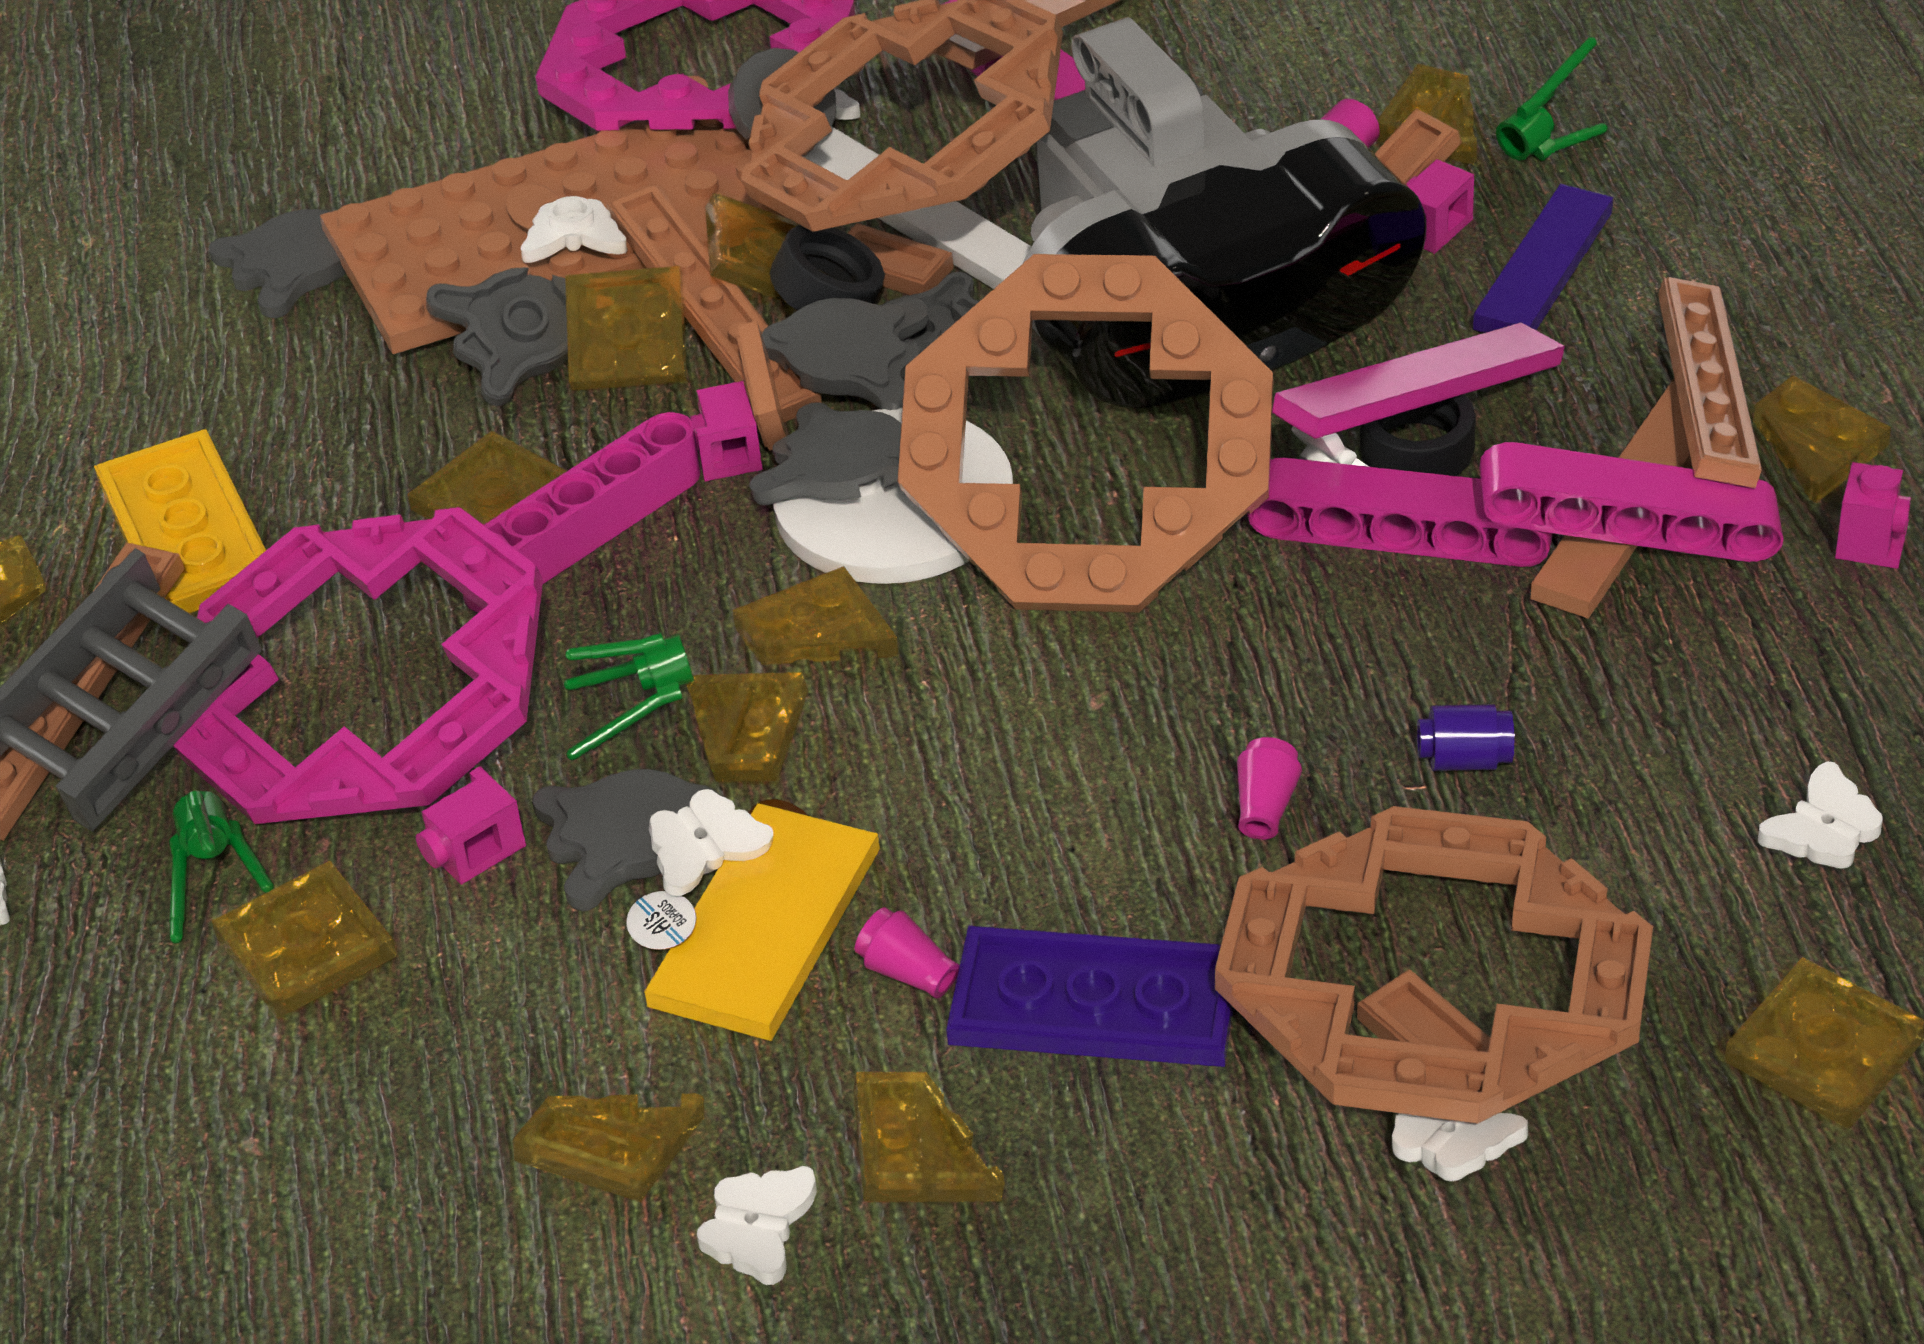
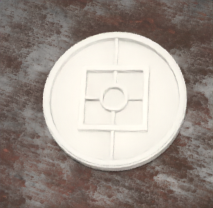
M903 408L897 410H872L893 416L902 423ZM966 421L962 483L1013 484L1011 466L1003 449L984 430ZM883 476L858 485L861 493L860 498L828 500L814 496H798L773 503L777 528L792 552L812 567L839 578L877 584L905 583L931 578L969 562L941 532L938 525L900 489L898 482L885 487Z

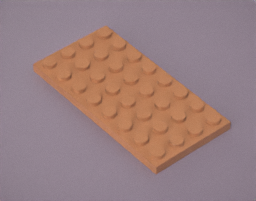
M694 119L695 125L693 129L650 130L649 120H644L620 127L619 130H602L596 135L568 143H556L541 151L517 158H505L493 165L465 173L450 174L435 182L414 188H402L387 196L363 203L347 204L339 210L320 215L324 233L337 253L343 269L392 354L459 335L466 331L464 326L434 317L428 312L426 308L427 291L435 284L443 283L468 287L482 283L493 274L511 268L527 267L528 274L541 276L552 280V275L562 278H583L593 286L595 293L652 276L651 272L628 243L627 252L623 254L599 252L583 245L578 250L572 251L566 246L547 258L532 263H524L522 261L521 245L527 238L528 229L520 226L510 217L505 205L508 192L520 184L534 183L543 185L553 190L560 198L578 196L585 199H596L601 201L606 209L608 202L657 184L714 257L787 235L788 231L799 224L748 196L741 181L744 164L751 162L753 152L748 144L750 137L746 140L737 128L724 129L723 123L716 119Z

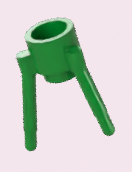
M1589 37L1529 100L1519 106L1516 112L1497 126V141L1501 149L1509 157L1521 161L1534 154L1540 161H1544L1556 151L1607 132V125L1599 123L1552 140L1550 137L1554 130V121L1550 113L1543 108L1555 95V89L1596 46L1597 40L1594 37Z
M660 632L642 639L569 648L566 651L565 656L571 661L634 654L632 655V661L566 679L564 687L567 690L593 686L637 673L644 691L653 688L657 689L655 694L569 748L566 752L568 759L575 760L591 749H595L662 705L683 699L680 686L695 681L679 633L663 638Z
M208 791L190 792L175 804L172 812L177 833L169 839L172 853L169 937L171 942L175 944L180 943L183 939L187 857L192 854L200 859H209L223 852L226 845H232L260 889L264 893H271L274 889L273 882L267 875L266 870L245 840L240 823L236 820L228 819L223 801L218 795Z

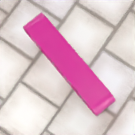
M675 412L661 413L647 419L485 523L484 526L536 564L543 579V584L692 487L699 480L701 470L693 421L688 416ZM463 594L464 603L467 607L479 613L482 608Z
M1504 442L1494 445L1486 450L1480 458L1484 511L1487 518L1499 525L1745 562H1758L1775 555L1783 545L1784 537L1775 490L1768 482L1758 479L1756 488L1697 478L1694 477L1693 469L1517 442Z
M1274 458L1270 460L1269 498L1251 514L1248 513L1251 526L1263 536L1273 539L1517 567H1531L1540 564L1546 559L1553 533L1499 525L1487 518L1483 506L1481 479L1294 458Z

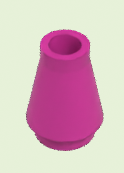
M1261 737L1250 741L1247 744L1246 750L1237 759L1240 802L1238 827L1244 835L1250 838L1266 840L1275 837L1278 833L1280 820L1302 774V766L1298 761V752L1291 744L1277 738Z
M883 907L876 911L861 929L855 943V952L864 958L865 968L923 990L935 999L942 997L950 989L959 972V964L947 957L903 910L894 913L887 907Z

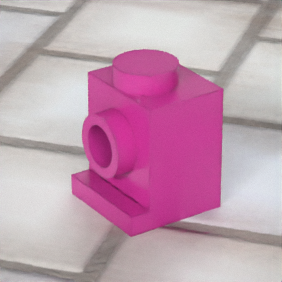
M1436 159L1418 176L1412 177L1405 187L1394 184L1389 188L1388 235L1435 254L1473 220L1474 174Z
M743 381L697 390L700 414L692 415L690 419L694 425L704 482L763 470L757 425Z
M1852 462L1842 501L1836 559L1899 568L1908 529V516L1911 504V497L1900 495L1903 470L1883 465Z
M481 766L469 772L471 783L421 811L426 829L415 836L418 848L425 860L433 868L442 866L460 885L526 846L517 801Z

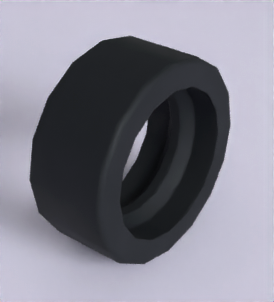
M800 224L788 231L772 263L769 274L774 289L786 303L797 311L808 304L830 298H851L873 304L883 286L885 277L880 260L868 246L854 236L835 227L812 232ZM821 271L833 276L834 278L822 273Z
M1463 394L1360 425V448L1363 461L1370 467L1457 476L1469 466L1475 451L1476 417L1473 404ZM1423 423L1435 425L1449 433L1433 440L1412 441L1400 439L1387 431L1403 424Z

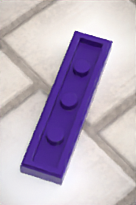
M1560 184L1474 312L1473 330L1486 333L1521 322L1537 330L1612 214L1613 197Z

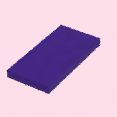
M968 926L946 1029L948 1045L1225 1067L1233 1006L1215 990V967L1221 944Z

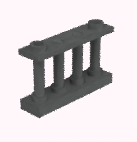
M136 548L118 566L113 567L107 572L101 584L0 687V756L11 747L62 779L56 785V788L73 820L92 832L262 651L247 614L232 605L227 604L212 621L205 623L158 595L157 592L160 590V586L145 553ZM139 612L190 644L170 666L163 668L114 637ZM96 656L148 688L127 711L120 713L72 683ZM53 701L105 733L84 757L77 759L28 728Z

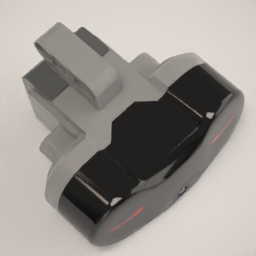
M1129 17L1074 35L1072 39V54L1075 65L1085 81V90L1054 100L1050 131L1036 142L1041 212L1032 223L1031 235L1034 243L1028 251L1024 262L1033 254L1156 256L1271 371L1293 363L1366 325L1385 311L1400 295L1414 274L1424 249L1427 231L1424 208L1414 191L1350 129L1338 122L1319 119L1296 123L1271 133L1264 129L1244 133L1206 94L1203 95V91ZM1033 320L1032 328L1083 388L1093 397L1107 404L1125 408H1146L1210 392L1211 380L1151 379L1150 349L1152 322Z

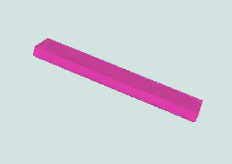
M1521 322L1275 393L1272 413L1316 439L1561 365L1565 346Z

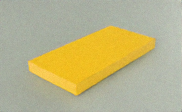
M206 429L94 466L98 482L125 541L180 555L184 570L165 599L188 613L198 611L199 605L266 551Z
M757 803L751 816L756 821L769 825L774 833L772 845L768 852L756 859L747 861L723 860L722 866L716 871L694 908L696 925L692 934L683 943L670 948L644 992L647 1007L772 1041L878 854L880 846L878 833Z

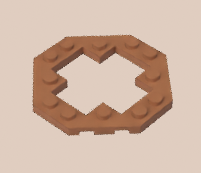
M919 0L895 6V16L870 21L867 19L866 14L863 13L841 19L762 81L759 93L763 103L760 115L754 116L748 143L753 153L751 162L744 164L741 181L748 196L812 232L966 199L972 193L982 189L993 176L1013 160L1027 153L1034 143L1050 131L1063 31L1056 14L1025 0H958L940 5L938 0ZM954 34H957L1003 56L974 79L981 98L996 106L924 164L889 147L850 179L846 180L802 157L808 154L817 142L832 131L825 113L813 107L818 105L826 94L845 79L859 73L865 64L882 50L915 66L921 60L932 56L940 45Z
M1033 254L906 365L898 484L907 497L938 525L941 532L973 566L976 565L997 587L998 592L1016 610L1140 613L1159 596L1158 591L1183 569L1187 571L1223 539V533L1247 512L1251 514L1269 498L1273 372L1156 256ZM1033 320L1152 322L1150 349L1151 379L1211 380L1206 488L1144 487L1141 546L1020 543L1023 493L1021 485L962 483L969 376L1029 377Z
M1393 806L1371 816V827L1347 838L1340 831L1295 851V862L1274 872H1268L1264 867H1260L1238 878L1215 967V990L1333 1105L1479 1124L1639 1042L1653 926L1635 911L1624 914L1607 899V887L1572 858L1563 862L1546 848V836L1528 821ZM1384 870L1407 872L1415 875L1475 880L1483 883L1517 885L1512 916V931L1580 939L1569 1012L1497 1004L1488 1052L1348 1035L1354 1010L1355 986L1289 978L1306 906L1374 914Z

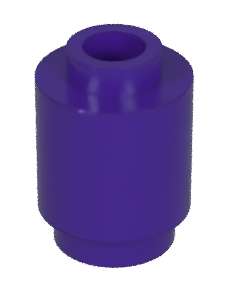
M1494 704L1431 705L1429 719H1418L1417 721L1418 757L1430 758L1432 771L1496 770L1498 763H1512L1514 758V723L1511 710L1496 711Z

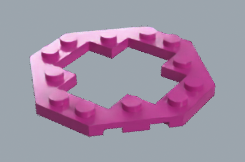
M579 0L566 6L536 74L538 93L546 100L597 131L619 130L621 126L634 120H649L650 130L693 129L695 125L694 119H716L723 123L724 129L736 128L729 113L728 90L731 83L712 91L682 73L663 77L659 80L658 84L637 92L600 70L605 66L626 58L624 39L615 33L682 5L708 20L714 21L755 4L790 23L789 28L769 36L771 48L800 52L841 19L854 16V0Z
M461 507L435 510L432 519L404 522L401 514L353 520L352 529L323 532L319 524L294 527L199 605L197 618L205 623L212 621L227 604H230L247 614L258 638L337 572H340L375 600L416 565L423 562L482 608L477 615L441 644L448 659L474 680L383 758L344 726L299 765L294 767L236 717L238 713L279 680L271 664L258 654L173 745L190 768L254 824L430 805L527 722L543 579L536 564Z

